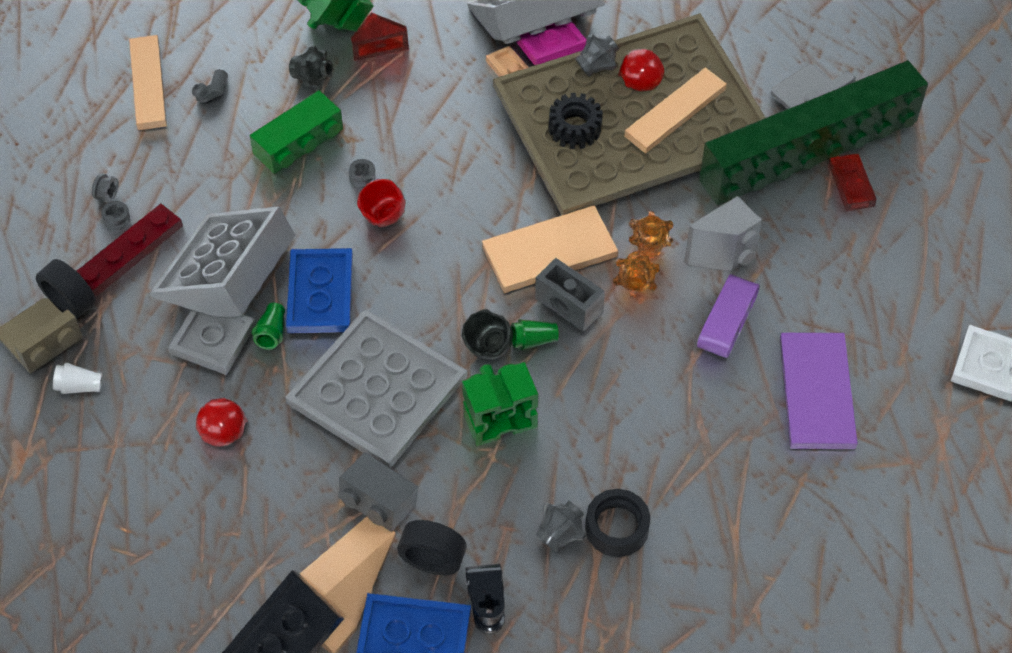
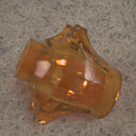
M649 211V215L642 219L636 220L632 218L630 220L629 226L633 229V235L629 237V242L631 245L637 246L638 252L642 256L647 258L656 257L664 247L672 245L674 239L669 236V231L673 228L674 224L671 220L664 221L655 216L653 211Z
M635 251L630 253L627 258H619L616 261L619 272L613 278V283L615 286L621 285L630 291V297L636 298L638 292L648 289L654 292L657 289V284L654 281L655 274L660 272L661 268L659 264L650 262L649 257L645 253Z

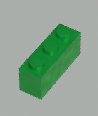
M318 90L250 134L252 152L273 174H276L343 130L341 110Z

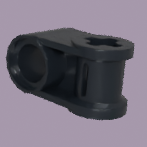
M500 563L465 567L469 599L471 598L475 626L485 634L496 633L502 629L505 623V600Z

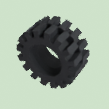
M571 93L570 98L564 94L561 96V101L557 98L554 101V106L551 105L548 126L550 136L553 135L555 142L560 140V146L565 147L567 143L570 144V149H575V145L578 144L580 149H583L586 142L591 146L594 144V139L598 140L601 133L603 112L600 110V104H594L595 99L592 97L586 100V94L581 93L580 97H576V93ZM569 117H580L586 123L571 125L564 120Z

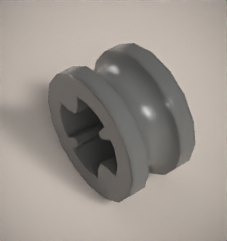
M358 159L352 162L349 167V180L351 184L355 187L364 188L368 183L374 181L376 178L374 164L366 159ZM362 171L364 173V171H367L368 175L363 177V174H361L359 177L357 172Z
M105 173L97 175L92 185V197L95 199L102 198L106 203L113 201L118 192V179L114 176L108 177Z
M112 201L103 206L101 215L106 228L117 231L129 224V209L125 203ZM118 213L120 217L113 218L112 214Z

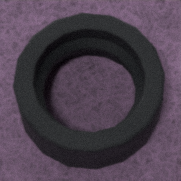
M54 259L36 274V282L39 288L62 313L68 309L78 319L95 304L96 298L88 283L64 261Z
M617 488L605 490L598 494L588 505L585 530L589 542L599 552L613 557L629 556L640 550L648 538L651 519L648 506L640 496L629 490ZM607 509H626L637 518V530L628 537H610L599 529L598 517Z
M414 520L405 525L397 551L403 561L412 567L434 575L447 576L459 571L467 544L465 539L450 527L429 520Z

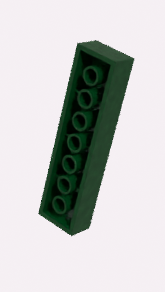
M907 60L710 140L704 145L699 181L718 206L737 196L740 197L751 191H759L775 181L785 180L792 174L804 169L809 170L825 160L835 159L849 150L859 149L868 142L878 138H885L899 129L909 128L918 120L928 82L911 62Z

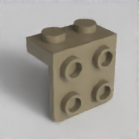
M48 298L39 300L0 326V341L30 374L83 338L75 316L68 309L62 313Z

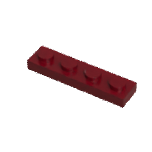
M160 203L76 271L88 283L96 298L182 228V220Z

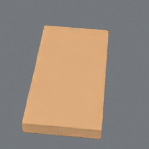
M595 205L482 240V248L504 294L535 284L536 276L555 258L576 271L618 257V249Z

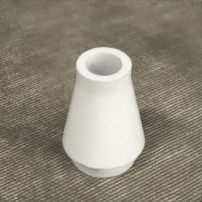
M66 362L64 365H56L53 390L61 391V394L100 392L103 373L93 372Z

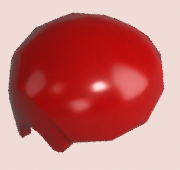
M642 48L632 50L623 58L618 76L623 78L627 88L642 92L651 91L661 83L665 71L661 59L653 51Z
M377 179L368 183L360 191L357 206L370 224L375 227H388L396 223L405 213L406 200L402 191L392 180Z
M226 398L211 399L198 412L196 430L205 443L214 447L228 446L242 438L245 424L248 420L245 412L236 402Z

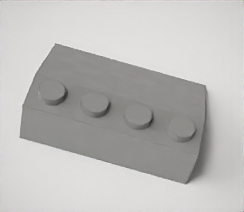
M476 0L467 3V5L493 39L501 40L508 44L520 40L521 34L529 32L530 35L544 32L547 25L555 23V26L567 24L572 21V16L580 14L581 17L595 14L597 12L596 8L604 6L605 3L604 0Z
M279 206L207 214L151 290L150 294L153 298L214 317L242 316L256 293L260 291L268 275L274 270L282 254L287 250L295 233Z

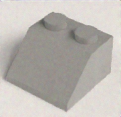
M738 196L689 225L684 262L688 266L733 271L741 265H748L756 256L762 219Z

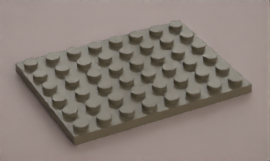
M701 13L614 40L619 47V50L615 52L617 67L614 70H602L593 73L589 77L575 60L581 53L579 51L493 79V87L561 215L593 205L597 206L700 171L706 142L766 118ZM643 48L653 51L661 59L665 72L661 83L651 91L640 92L627 88L623 78L618 76V72L626 55L632 50ZM705 67L727 83L726 90L646 154L624 137L627 128ZM571 93H576V97H580L581 93L586 94V100L592 97L595 99L594 104H600V110L603 112L601 133L598 140L594 139V144L591 146L586 142L583 149H580L579 144L575 145V149H570V144L567 143L565 147L560 146V140L555 142L553 135L550 136L548 128L551 105L554 106V101L557 98L561 101V96L564 94L570 98ZM569 117L564 120L571 125L586 123L580 117Z

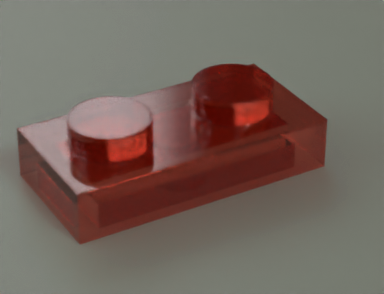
M859 154L830 158L828 166L845 210L852 211L875 207L877 198Z

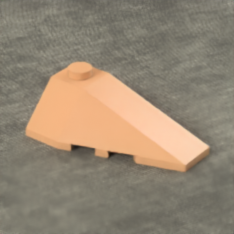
M367 516L300 573L344 618L322 644V647L330 653H338L358 629L361 615L365 608L367 593L372 594L376 578L384 566L396 536L395 531L391 532L383 526L374 524Z

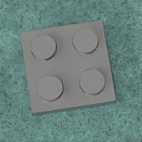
M191 310L169 345V352L173 356L227 375L251 335L252 329L256 325L255 319L245 315L238 317H214Z

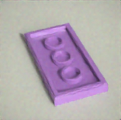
M781 333L780 347L790 449H856L858 442L845 333Z

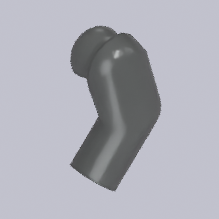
M217 69L214 72L211 84L208 86L204 83L194 85L192 94L196 97V100L206 103L221 96L228 78L227 72Z

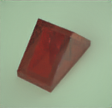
M371 12L351 37L354 62L409 50L407 27Z

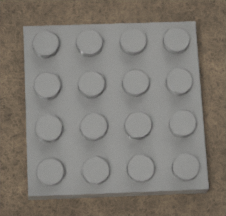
M364 309L288 393L285 399L286 404L356 449L363 453L365 452L388 468H391L458 389L462 381L467 378V370Z

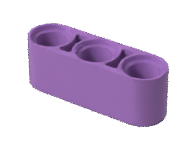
M730 274L703 326L697 347L727 359L755 303L760 285Z

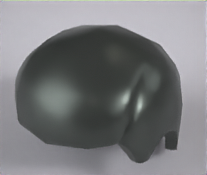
M482 309L468 317L463 324L461 336L472 354L485 360H494L507 353L513 342L514 331L504 316L492 313L488 309Z

